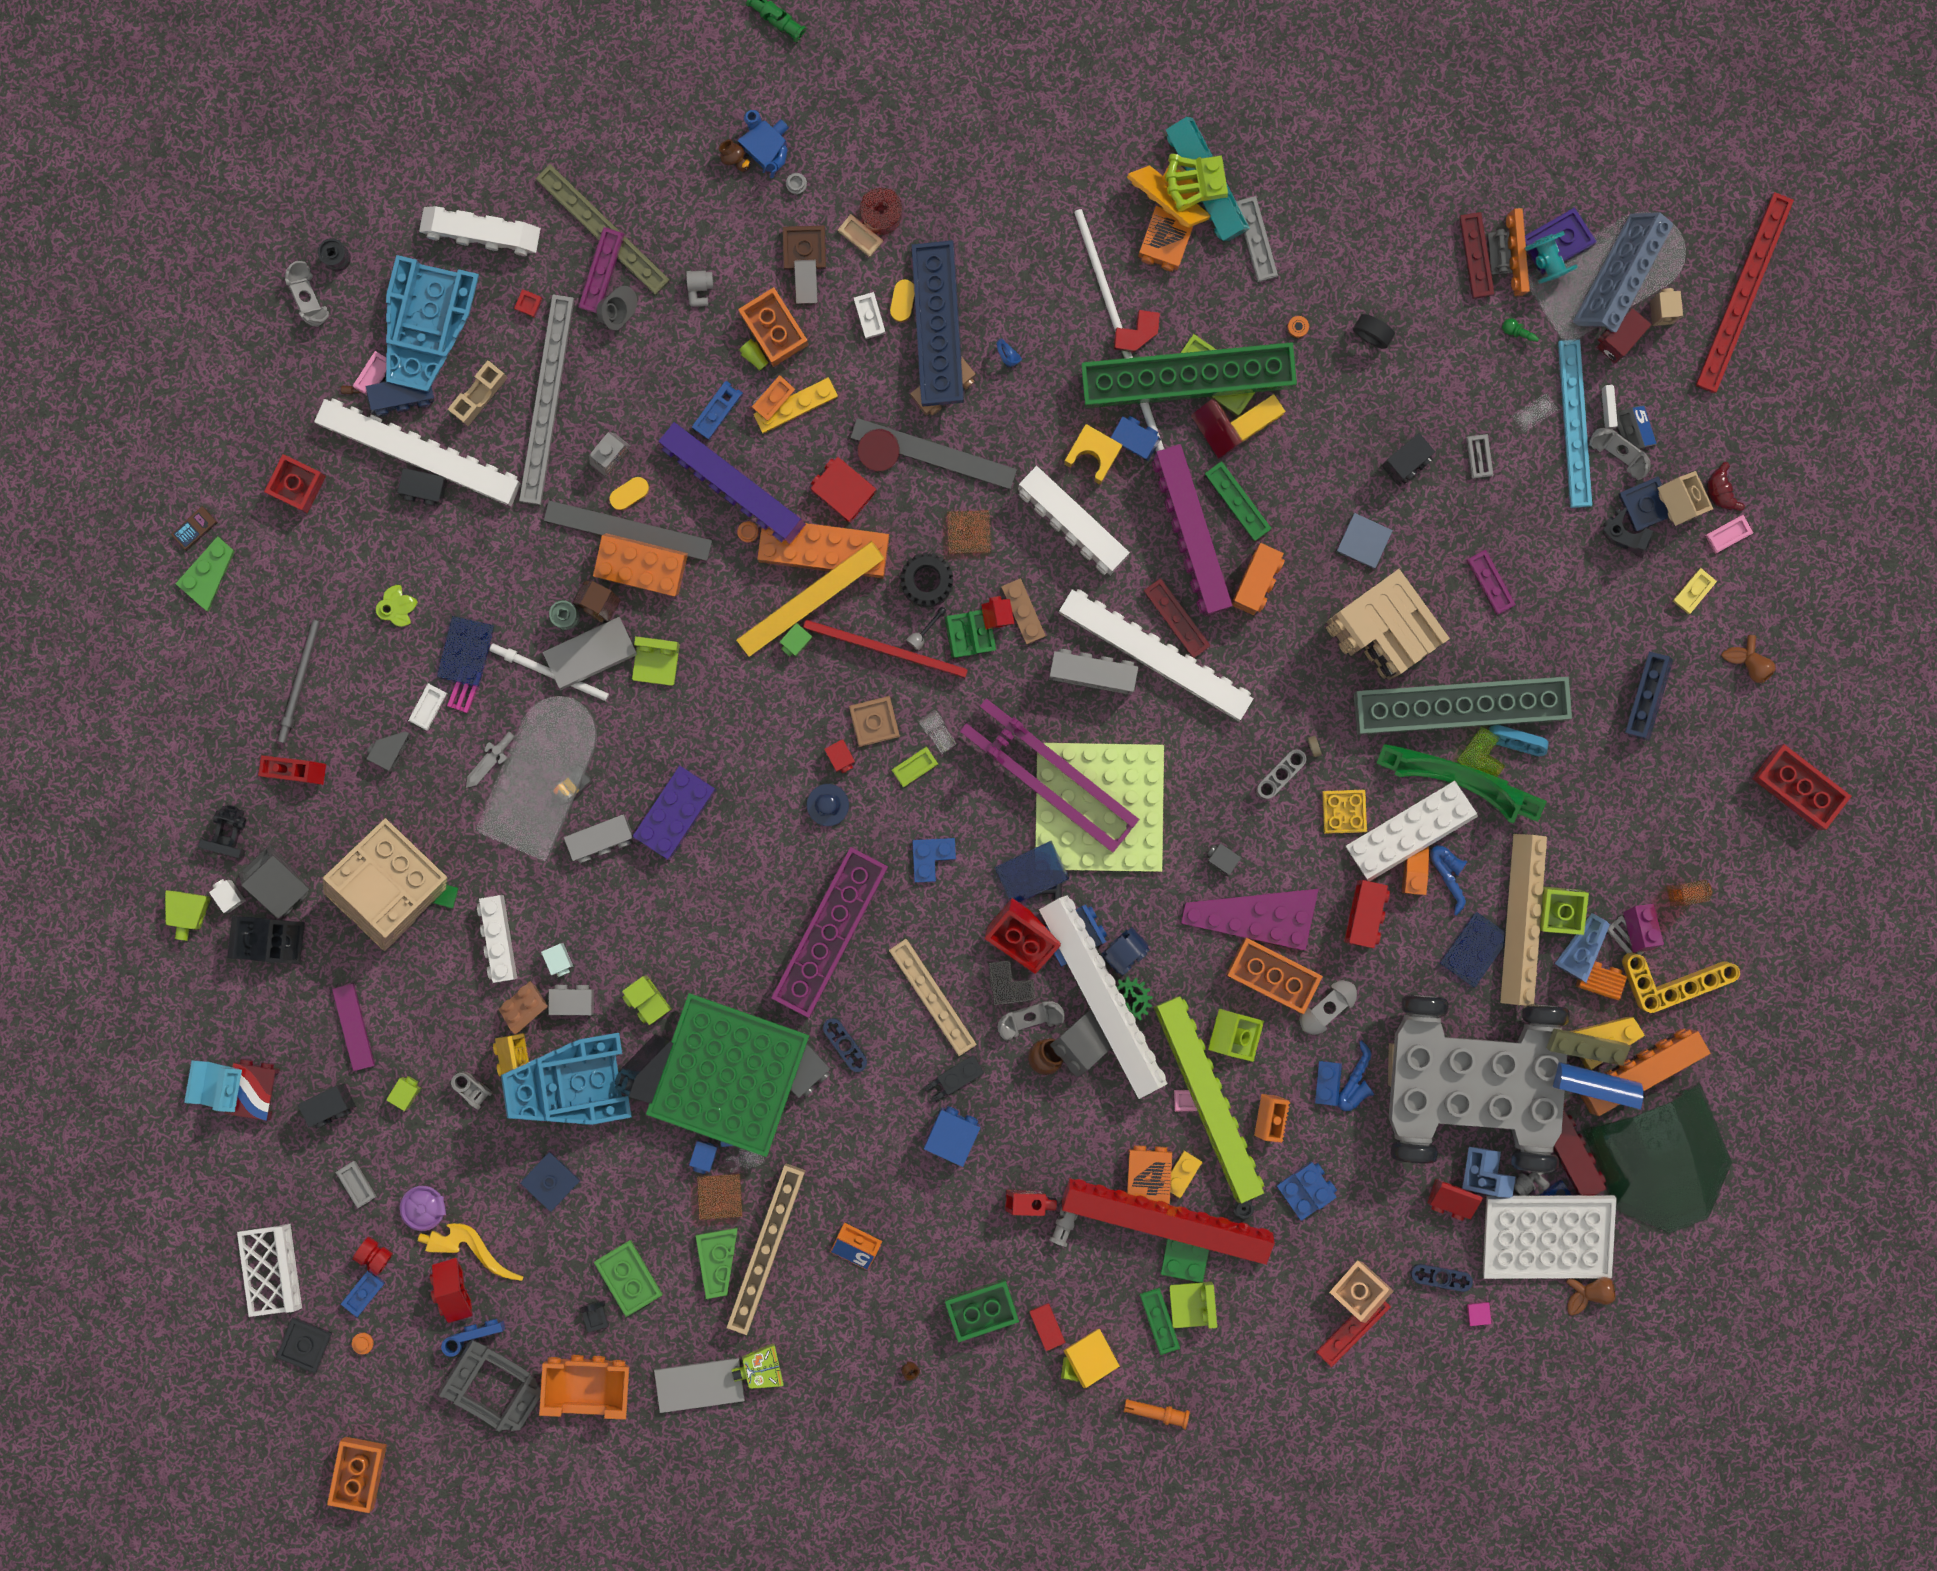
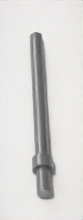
M312 620L285 716H282L280 722L282 727L277 741L286 743L290 727L293 728L295 721L293 716L321 623L317 620Z

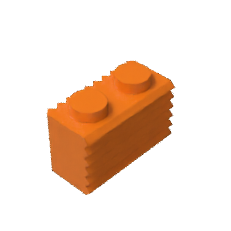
M1595 961L1587 982L1577 980L1575 987L1614 1000H1620L1627 976L1622 975V970L1610 967L1609 970L1601 968L1602 963Z
M1261 1094L1254 1136L1265 1141L1282 1143L1284 1141L1282 1138L1285 1133L1284 1129H1286L1285 1121H1287L1286 1117L1288 1116V1105L1290 1102L1279 1096Z

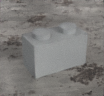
M555 985V989H549V1015H594V989H589V985H576V989H567L568 985Z

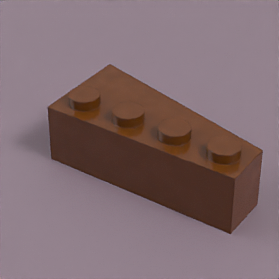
M584 581L573 603L583 608V611L593 619L603 623L604 620L608 622L611 620L621 599L611 590L594 581Z

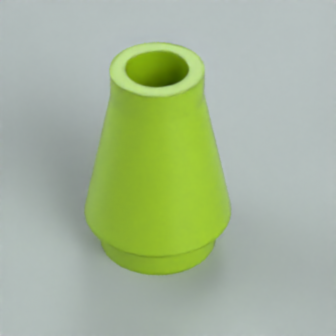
M750 339L739 348L742 353L741 356L753 364L759 371L769 363L757 341L754 342Z

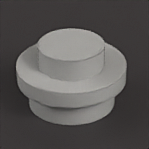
M800 173L789 175L786 180L788 191L792 194L804 192L807 187L806 178Z

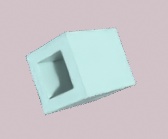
M564 943L541 952L551 975L557 974L560 977L570 973L569 968L573 967Z

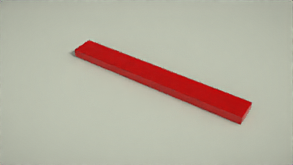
M807 620L803 627L805 630L964 679L967 675L966 668Z

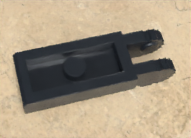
M972 1055L937 1076V1079L924 1086V1089L926 1091L931 1090L937 1084H942L945 1090L934 1094L930 1098L932 1102H935L984 1074V1071L975 1056Z

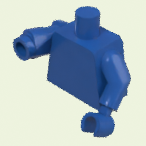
M749 110L744 116L749 132L739 138L738 144L763 168V173L770 171V178H774L775 173L786 162L788 149L786 147V140L782 135L789 127L781 119L772 127L766 121L761 120L760 114L756 110Z

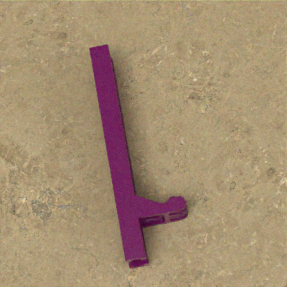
M986 698L980 707L1005 726V729H1003L993 744L967 723L960 733L1105 848L1114 853L1140 819L1023 727L1019 720L1014 717L1011 718ZM1012 733L1127 823V829L1121 837L1115 840L1002 752L1000 750L1002 745L1007 747L1009 744L1006 740L1014 738Z

